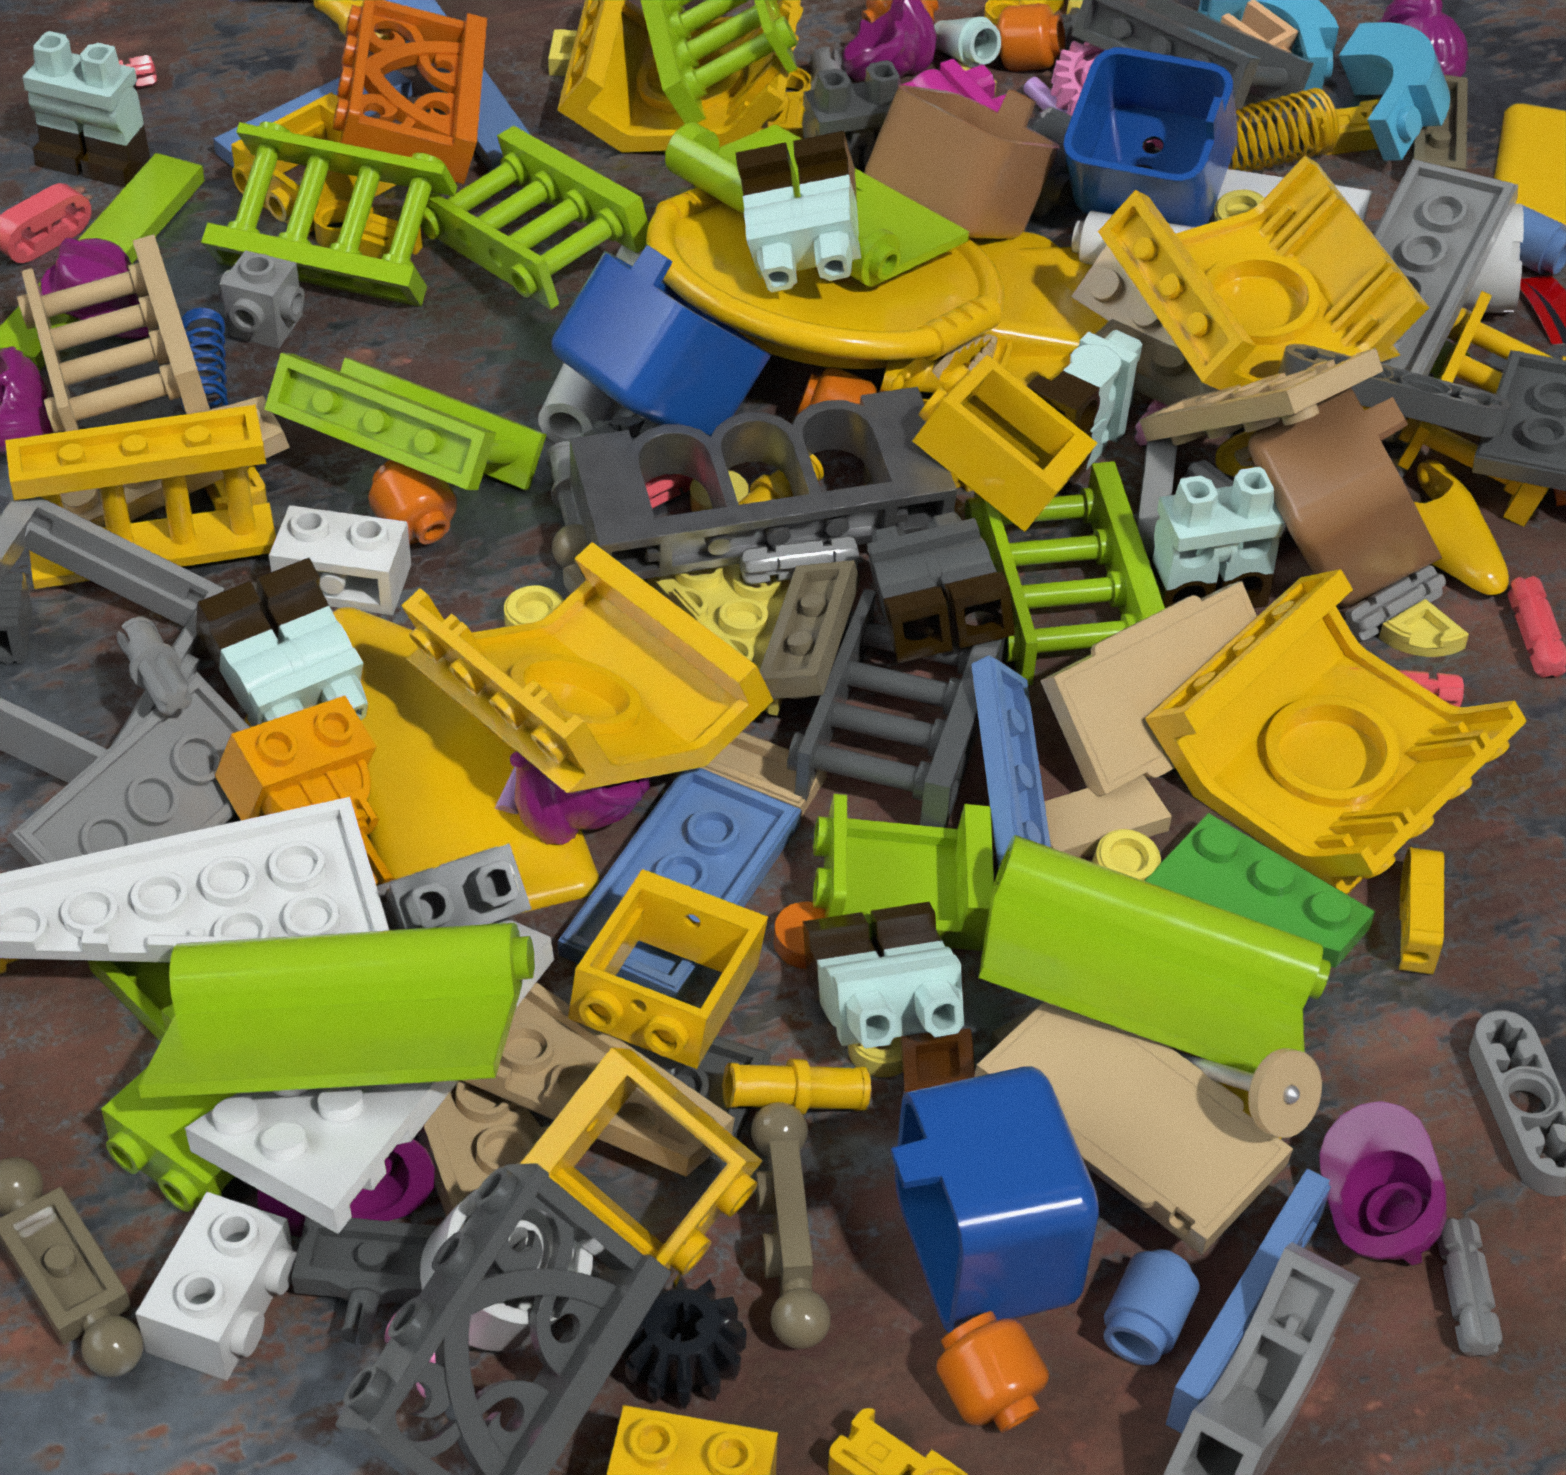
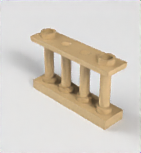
M155 235L132 240L139 263L128 265L130 271L46 295L41 294L33 268L21 271L27 294L17 296L27 329L36 327L54 393V397L44 399L54 433L80 430L79 420L168 395L169 400L182 398L186 414L210 410ZM137 293L140 303L138 305L52 328L50 317ZM146 326L148 331H150V338L61 362L59 354L61 350ZM152 361H158L160 373L71 398L68 385Z

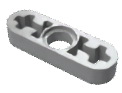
M1170 437L1148 441L1146 446L1136 525L1148 558H1153L1155 549V525L1157 520L1160 519L1157 512L1159 497L1172 495L1177 445H1173Z
M1510 1011L1487 1013L1480 1018L1476 1025L1469 1045V1058L1522 1181L1537 1193L1553 1197L1566 1195V1163L1564 1168L1557 1167L1554 1162H1566V1097L1533 1025L1524 1017ZM1492 1039H1499L1501 1044H1491ZM1505 1048H1515L1511 1060ZM1510 1061H1511V1068H1512V1069H1510L1509 1071H1507L1508 1066H1509ZM1515 1091L1531 1092L1544 1102L1546 1110L1540 1113L1524 1112L1511 1102L1509 1094ZM1546 1133H1548V1136H1547L1546 1141H1545V1138H1544L1543 1135L1546 1134ZM1544 1145L1551 1158L1540 1159Z

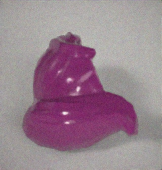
M893 0L890 10L874 22L860 21L856 36L845 45L842 51L844 68L848 77L856 82H865L866 68L870 63L887 60L893 63L900 78L905 74L918 75L928 68L934 58L937 36L933 19L925 9L922 1Z
M1393 0L1386 7L1382 19L1378 22L1399 23L1419 30L1432 43L1443 74L1461 77L1466 71V62L1469 59L1468 44L1464 33L1453 18L1442 12V0Z
M12 346L0 350V454L6 456L5 440L54 433L44 403V399L48 398V391L37 366L28 357L24 356L22 351Z
M517 751L510 756L511 765L516 767L514 793L520 819L546 845H563L574 839L580 829L595 830L621 821L632 812L650 788V777L566 793Z

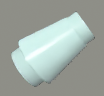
M985 17L940 20L934 24L937 36L935 49L969 67L974 68L988 64L999 54L1001 48L1000 32Z

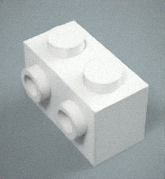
M289 505L269 554L271 572L310 557L320 576L319 587L330 607H353L365 612L393 615L411 567L408 524L406 521Z
M206 1192L136 1312L146 1353L228 1381L240 1357H249L257 1347L264 1328V1313L274 1295H283L292 1283L291 1277L297 1252L293 1251L288 1219Z

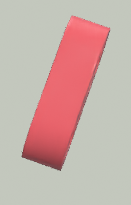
M58 183L7 209L0 215V251L16 263H27L60 246L65 238L76 237L89 223L91 217V204L89 200L69 185Z

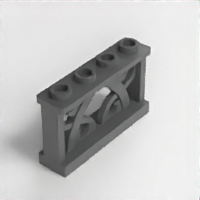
M507 1164L492 1172L481 1184L474 1198V1204L477 1208L462 1231L450 1236L439 1248L432 1261V1269L435 1272L418 1297L409 1300L397 1312L388 1329V1335L391 1339L374 1364L365 1367L357 1374L345 1392L343 1402L346 1407L336 1421V1427L348 1436L354 1437L402 1475H451L430 1458L444 1452L456 1441L470 1466L475 1471V1475H548L672 1273L653 1256L640 1253L549 1177V1173L539 1164ZM528 1209L541 1212L548 1219L551 1226L553 1247L547 1268H538L542 1258V1244L534 1230H528L526 1246L520 1252L513 1250L509 1244L510 1235ZM574 1240L606 1265L599 1278L567 1270L573 1251ZM492 1265L493 1268L497 1271V1273L485 1276L488 1269ZM536 1295L530 1317V1334L534 1350L543 1364L541 1371L534 1382L503 1380L492 1383L475 1394L469 1360L471 1315L506 1300ZM556 1297H562L556 1307L553 1318H561L567 1314L572 1319L559 1341L552 1336L550 1329L551 1314ZM435 1353L436 1363L429 1362ZM420 1383L426 1395L424 1405L416 1412L409 1414L417 1417L431 1418L445 1411L448 1422L431 1437L413 1441L406 1438L400 1432L395 1413L413 1385ZM511 1398L515 1402L517 1409L504 1429L500 1424L501 1412L494 1411L484 1421L482 1415L500 1400Z

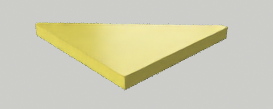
M740 564L645 579L654 589L757 665L760 670L791 580L777 581L776 575L770 576V582L750 585L744 582ZM783 698L773 699L774 701L765 711L768 714L777 716Z

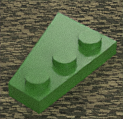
M1210 813L1198 823L1161 862L1155 871L1144 880L1322 944V959L1329 961L1331 967L1334 968L1340 964L1371 928L1375 914L1374 910Z

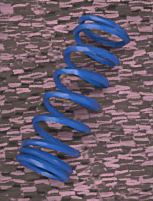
M194 308L187 311L181 318L188 341L191 343V351L196 353L193 355L194 360L202 357L216 359L215 362L209 364L195 361L198 371L210 370L217 373L209 377L200 376L202 384L208 383L217 386H203L205 394L216 393L220 396L217 401L208 403V405L213 407L222 403V406L228 405V394L225 387L227 378L224 374L226 370V362L224 361L226 352L223 348L225 345V337L223 335L225 332L224 319L213 309ZM202 318L211 319L219 326L218 330L211 327H199L189 332L187 327L193 321ZM202 331L214 333V335L205 338L193 336V334ZM197 345H213L216 348L209 351H201L194 347ZM220 364V367H221V368L218 369V368H216V367H214V366H217V365ZM221 377V382H218L215 379ZM181 398L182 408H183L184 411H185V408H184V405H183V401H182V398Z

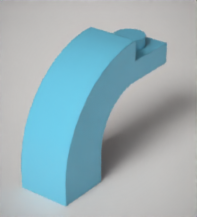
M1200 0L1198 12L1218 21H1221L1223 15L1230 13L1241 21L1247 2L1251 0ZM1256 0L1299 31L1291 52L1314 63L1304 91L1315 87L1322 89L1324 79H1330L1332 75L1333 55L1339 26L1332 13L1319 0ZM1312 94L1315 98L1320 99L1317 95Z
M1359 23L1339 54V58L1354 95H1383L1367 121L1383 160H1402L1423 126H1442L1450 106V91L1433 45L1425 34L1413 27L1399 23Z

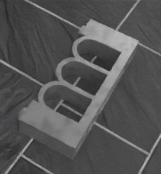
M918 387L861 395L860 405L845 400L822 401L808 406L799 413L793 425L782 417L765 412H745L727 418L715 428L711 437L700 429L683 424L661 425L648 429L635 438L633 442L629 430L570 438V480L587 535L588 545L591 542L595 543L641 579L740 564L741 551L746 548L766 546L767 552L773 551V545L821 539L823 540V545L829 544V538L851 536L855 539L856 544L860 545L871 543L872 534L875 530L891 526L904 530L905 534L928 529L927 524L934 516L954 512L957 489L950 471L912 442L926 423L918 416L924 407ZM823 450H843L853 453L863 460L869 469L874 484L822 492L809 456ZM744 462H763L773 465L784 473L789 481L793 497L739 505L728 470L734 465ZM664 474H681L691 477L703 485L709 495L713 509L655 518L645 484L652 478Z

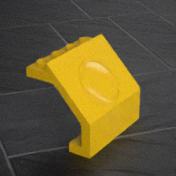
M585 0L557 110L621 153L666 151L670 139L684 125V122L662 90L643 10L628 0ZM777 0L781 16L787 19L795 34L797 23L803 13V7L800 6L801 0ZM734 16L718 17L691 32L692 38L688 42ZM762 26L698 60L699 66L694 69L696 70L764 33ZM774 51L706 88L707 94L701 97L706 119L698 122V124L717 135L719 147L772 126L788 103L789 96L785 93L787 82L792 72L788 74Z
M1306 156L1291 169L1256 207L1247 212L1175 233L1150 197L1135 190L1098 230L1102 239L1202 383L1218 390L1239 384L1242 387L1265 377L1278 374L1285 347L1290 344L1314 346L1349 356L1376 348L1381 362L1401 356L1393 344L1430 308L1319 164Z
M593 542L574 558L586 580L548 616L537 622L471 632L468 626L462 621L460 622L452 613L444 620L429 595L421 588L401 605L416 628L409 636L418 648L407 660L566 793L705 767L774 701L757 665Z
M1338 569L1300 577L1152 711L1145 720L1193 797L1277 854L1341 892L1348 894L1362 879L1375 877L1390 868L1396 859L1394 854L1409 839L1429 829L1434 823L1433 815L1448 800L1454 799L1467 791L1472 785L1471 777L1485 763L1498 758L1507 751L1510 746L1508 740L1527 720L1515 700L1470 707L1451 705L1366 650L1356 640L1336 607L1353 590L1343 571Z

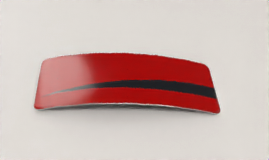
M1551 275L1522 278L1520 290L1537 313L1550 343L1553 345L1566 344V290Z

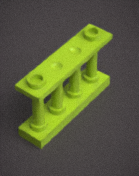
M641 0L662 90L684 124L689 122L698 123L706 119L701 102V97L707 94L706 88L774 51L788 74L797 69L791 48L798 45V41L787 19L781 16L777 0H754V6L689 42L688 40L692 38L691 32L749 0H706L684 12V5L693 0ZM762 26L764 33L696 70L694 69L699 66L698 60Z
M268 121L260 122L259 126L239 122L236 133L250 153L255 155V159L235 221H230L228 226L207 222L201 243L218 264L233 267L245 250L266 254L271 257L296 262L299 281L421 307L427 285L410 259L430 192L455 197L457 185L443 161L425 153H414L412 157L295 134L279 124ZM277 160L304 165L306 169L286 232L279 233L278 237L260 234L256 227ZM328 171L357 176L338 241L337 243H332L330 248L312 245L307 240L327 173ZM379 181L409 187L389 254H383L381 259L364 256L358 250Z
M514 125L497 135L503 158L500 161L501 165L455 193V197L451 196L446 199L438 193L430 192L421 222L422 231L430 239L437 238L514 286L523 297L528 298L530 296L550 310L559 305L551 275L607 239L612 242L616 241L635 253L642 251L647 245L646 235L649 225L640 196ZM511 184L524 187L479 217H475L468 212ZM542 202L555 205V207L510 236L499 231ZM575 220L579 223L584 222L587 224L586 227L542 255H538L530 250Z
M281 353L264 410L466 490H478L483 473L524 490H529L547 434L351 358H344L341 371L339 372L292 353Z
M1115 461L1092 463L1088 488H1082L1078 495L1054 497L1034 521L1082 518L1085 524H1092L1094 532L1091 536L1009 543L1004 525L1014 524L976 492H974V498H967L965 500V520L975 518L979 527L980 537L986 543L997 573L1003 572L1010 587L1015 635L1006 637L1004 660L1005 662H1014L1016 672L1027 679L1028 685H1033L1037 653L1092 648L1094 644L1165 609ZM1095 559L1098 565L1105 564L1107 577L1021 585L1016 566ZM1109 602L1111 607H1119L1121 621L1034 629L1029 609Z

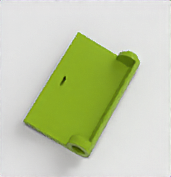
M689 122L681 126L668 143L665 153V164L671 173L744 214L742 184L737 169L735 153L786 142L798 180L799 197H801L798 167L794 158L793 141L801 138L776 124L719 147V139L714 132L698 123ZM855 168L858 240L861 258L852 260L851 277L867 286H875L968 241V230Z

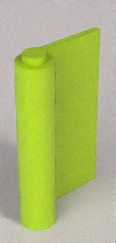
M1013 835L1001 861L992 890L979 978L1198 1057L1254 1074L1260 1063L1270 1053L1278 1049L1291 1048L1305 1052L1303 1008L1308 998L1318 1000L1329 977L1331 963L1322 959V944L1029 839Z
M516 923L177 943L173 948L169 967V982L175 1015L138 1085L140 1097L158 1098L496 1078L520 996L522 982L524 979H533L535 959L532 939L530 936L520 937Z

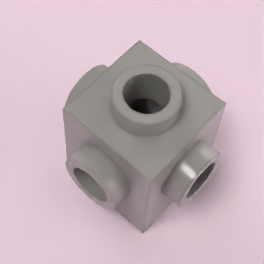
M245 250L233 268L227 270L220 280L218 296L220 302L224 303L228 336L279 349L303 315L305 294L303 288L299 287L296 262Z

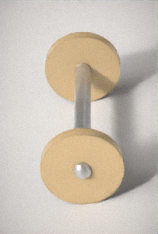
M1171 1047L1201 1069L1212 1080L1249 1091L1251 1117L1256 1126L1267 1134L1280 1138L1292 1137L1308 1126L1318 1109L1322 1093L1321 1074L1316 1062L1305 1052L1291 1048L1278 1049L1270 1053L1253 1074L1186 1054L1179 1049Z

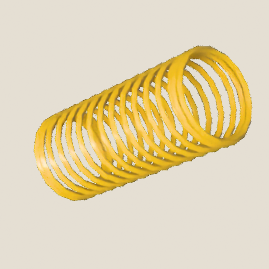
M1315 87L1306 91L1302 90L1296 94L1291 93L1276 99L1271 98L1255 104L1251 103L1243 106L1242 109H1236V114L1239 115L1237 139L1243 157V166L1238 161L1236 146L1232 156L1233 166L1232 168L1229 166L1228 169L1236 170L1238 167L1239 171H1260L1264 167L1268 169L1273 167V165H1282L1284 162L1288 164L1294 160L1299 161L1304 156L1310 158L1314 154L1319 156L1332 152L1338 140L1339 120L1331 98L1322 89ZM1312 94L1317 95V96L1322 100V102H1323V104H1324V106H1325V108H1326V110H1327V114H1328V118H1329V122H1330V134H1329V123H1328V120H1327V117H1326L1325 110L1323 109V107H1322L1321 103L1319 102V100H1318L1317 98H1315ZM1309 97L1317 105L1323 119L1325 140L1322 148L1318 146L1319 127L1315 113L1308 103ZM1297 99L1299 100V105L1295 103ZM1286 102H1290L1289 108L1285 105ZM1276 104L1280 105L1279 111L1275 108ZM1293 106L1297 111L1299 133L1304 143L1303 151L1299 147L1298 129L1292 115ZM1266 107L1270 108L1269 114L1265 111ZM1306 108L1313 122L1315 141L1309 131ZM1256 109L1260 111L1259 116L1254 113ZM1283 109L1287 114L1289 136L1294 146L1293 154L1289 150L1288 132L1282 118ZM1246 112L1250 113L1248 119L1244 116ZM1273 112L1277 117L1279 138L1284 148L1283 156L1278 151V135L1272 121ZM1263 115L1267 120L1269 141L1274 151L1273 159L1268 154V140L1262 124ZM1253 117L1257 123L1259 143L1264 154L1263 161L1258 156L1257 139L1252 127ZM1243 120L1247 126L1249 146L1254 156L1253 164L1248 159L1247 142L1242 130Z

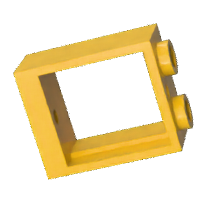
M332 92L273 122L287 128L291 133L340 143L341 131L332 129L338 102L337 96ZM240 139L231 144L234 162L232 177L236 187L243 194L255 155L250 153ZM277 160L263 207L269 210L277 220L288 224L300 185L283 173L299 164ZM328 171L317 207L330 200L341 199L350 201L357 176ZM379 181L375 197L396 186V184ZM314 219L312 221L309 233L315 230Z
M986 355L971 371L964 365H961L943 389L940 387L932 395L918 414L926 423L912 441L1024 532L1063 488L1098 444L989 355Z
M642 869L575 969L568 1019L697 1069L758 967L768 916ZM689 915L696 916L700 922L693 921ZM638 941L722 972L701 1009L616 976Z
M612 1047L520 1164H539L549 1173V1177L640 1253L653 1256L672 1272L670 1276L675 1271L684 1276L699 1262L710 1247L712 1241L704 1234L719 1215L723 1212L728 1217L733 1216L752 1195L758 1183L750 1176L761 1164L762 1160L633 1050ZM636 1088L640 1089L727 1164L664 1244L575 1168V1165Z

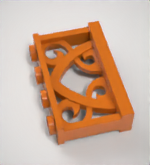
M363 0L361 7L351 5L345 32L347 38L341 61L343 68L337 90L338 102L332 125L333 130L341 131L340 143L412 157L414 153L429 154L443 161L455 182L464 184L477 144L487 18L467 13L465 21L385 0ZM375 32L387 35L390 40L379 38ZM368 50L374 53L370 57H368ZM417 65L421 75L430 84L445 92L425 94L413 104L400 94L384 75L400 68ZM444 68L450 71V73H442L436 69ZM365 88L369 94L363 95V89ZM433 108L442 110L446 115L436 113ZM375 111L381 116L377 119L365 116L364 113ZM396 119L402 124H397L393 122Z

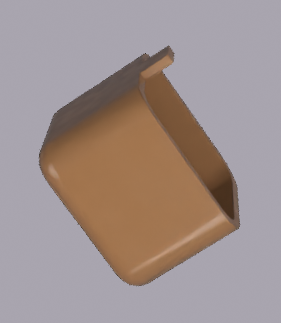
M899 85L864 173L968 230V238L1014 239L1022 235L1060 150V146L1047 137L1027 128L1036 101L1014 90H1008L999 111L996 112L954 92Z
M1351 387L1317 403L1319 409L1317 415L1291 425H1284L1280 417V421L1255 431L1248 441L1250 456L1256 467H1261L1265 470L1274 488V503L1313 574L1341 569L1352 586L1353 590L1336 605L1338 607L1351 606L1442 558L1404 482L1381 442L1383 439L1408 425L1406 419L1393 397L1364 411Z

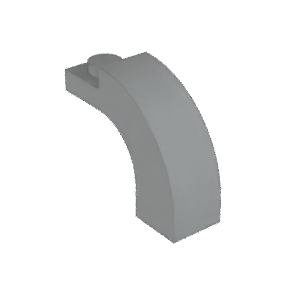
M1293 1242L1288 1244L1284 1248L1236 1352L1209 1395L1193 1409L1163 1475H1264L1296 1419L1336 1339L1333 1336L1361 1278Z

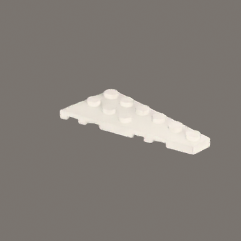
M350 797L0 873V958L170 962L173 948L177 943L389 930Z
M505 918L490 924L516 923L520 937L530 936L534 948L533 979L523 980L517 1003L518 1006L553 962L554 956L551 937ZM459 1080L236 1093L232 1097L218 1103L214 1109L187 1126L185 1131L191 1152L339 1234L352 1217L350 1203L362 1188L373 1190L386 1174L384 1160L396 1145L411 1142Z

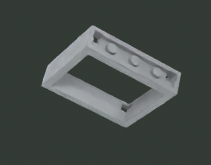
M41 497L15 501L12 498L0 516V584L26 548L184 626L172 647L175 648L181 658L180 671L185 680L187 681L194 675L200 659L193 655L199 646L205 647L196 632L197 603L200 600L223 592L225 588ZM147 689L142 694L112 745L157 707ZM0 697L1 751L70 783L108 750Z

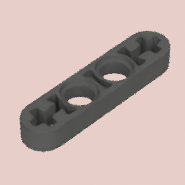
M1290 344L1285 347L1278 374L1285 372L1286 376L1306 370L1314 364L1334 359L1337 365L1352 356L1304 344ZM1383 364V372L1351 387L1363 406L1373 407L1393 397L1405 417L1483 437H1499L1502 435L1511 408L1507 400L1496 394Z

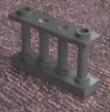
M1083 0L1072 32V36L1103 50L1125 47L1220 65L1231 74L1236 109L1243 108L1248 93L1268 100L1304 91L1314 64L1309 60L1173 0H1147L1145 7L1130 0ZM1298 99L1295 101L1297 105H1299ZM1286 102V103H1285V105H1286L1288 108H1289L1290 102ZM1293 106L1292 112H1296V109H1295L1294 106Z
M864 588L855 612L850 611L840 641V649L829 674L824 694L820 696L806 733L796 732L793 736L788 754L787 769L796 771L795 795L802 796V799L807 801L817 770L913 792L912 799L922 801L920 825L947 828L980 732L971 664L988 655L1003 663L1006 638L960 648L958 642L952 640V651L920 658L958 667V674H963L962 679L951 677L949 683L864 664L862 661L868 647L894 652L886 625L873 623L876 591ZM984 615L981 625L989 623L994 617ZM909 630L904 632V638L909 640H922L930 636ZM856 687L943 707V714L948 715L947 721L936 719L935 723L931 724L845 703L851 688ZM839 728L928 749V756L933 757L932 763L921 761L919 767L831 747L829 744L835 729Z

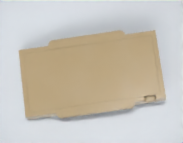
M1242 581L1227 585L1202 599L1198 596L1187 597L1094 644L1091 648V655L1040 680L1085 784L1096 796L1105 795L1143 774L1151 779L1159 777L1175 768L1145 718L1257 617Z
M1043 1002L976 1066L974 1077L1025 1066H1033L1040 1069L1049 1078L1086 1167L1201 1255L1285 1168L1293 1151V1148L1280 1138L1260 1130L1253 1119L1243 1112L1244 1104L1239 1097L1217 1081L1206 1076L1201 1069L1168 1045L1047 1002Z

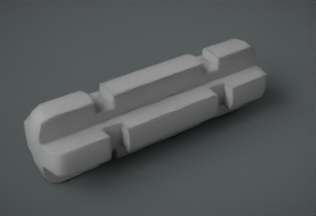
M842 536L829 538V544L823 545V540L817 539L773 545V551L767 552L766 546L746 548L741 551L740 570L744 582L751 585L770 582V576L776 575L777 581L791 580L796 566L854 560L856 568H858L859 551L853 537Z
M1428 565L1409 575V577H1405L1368 597V601H1361L1347 609L1345 622L1357 641H1366L1380 633L1382 624L1424 599L1431 603L1441 597L1443 594L1442 587L1446 584L1443 574H1438L1433 566Z
M1454 1218L1446 1219L1437 1243L1440 1257L1448 1263L1442 1267L1452 1316L1456 1321L1460 1322V1325L1455 1327L1459 1349L1469 1357L1478 1355L1490 1356L1497 1353L1498 1345L1502 1342L1503 1337L1498 1316L1490 1310L1495 1308L1496 1305L1485 1255L1478 1251V1248L1483 1247L1479 1226L1470 1218L1459 1220Z

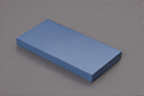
M702 768L681 771L559 938V955L579 964L642 869L745 907L800 826L801 809ZM689 915L693 921L700 922L696 916ZM638 941L616 976L681 1001L704 966Z

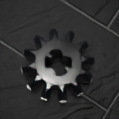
M679 1273L673 1281L672 1290L665 1291L662 1289L622 1353V1359L626 1360L625 1375L630 1380V1384L647 1383L648 1396L653 1404L668 1392L677 1393V1400L685 1410L691 1402L692 1392L695 1391L701 1392L715 1402L717 1395L721 1392V1380L736 1381V1376H738L741 1370L740 1354L746 1348V1328L743 1327L742 1322L738 1321V1306L735 1304L734 1298L716 1299V1288L713 1286L711 1279H708L696 1290L688 1289L686 1281Z

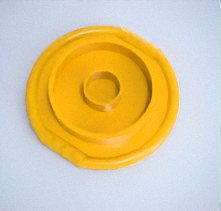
M696 187L660 202L648 225L647 245L673 261L663 281L676 294L704 314L735 329L766 352L789 360L842 369L885 368L888 360L918 358L934 360L995 328L1001 321L1005 302L1004 285L1001 276L992 260L970 238H968L967 242L875 286H867L851 276L828 281L820 278L817 267L796 271L797 283L791 289L770 292L764 279L759 278L746 240L744 214Z

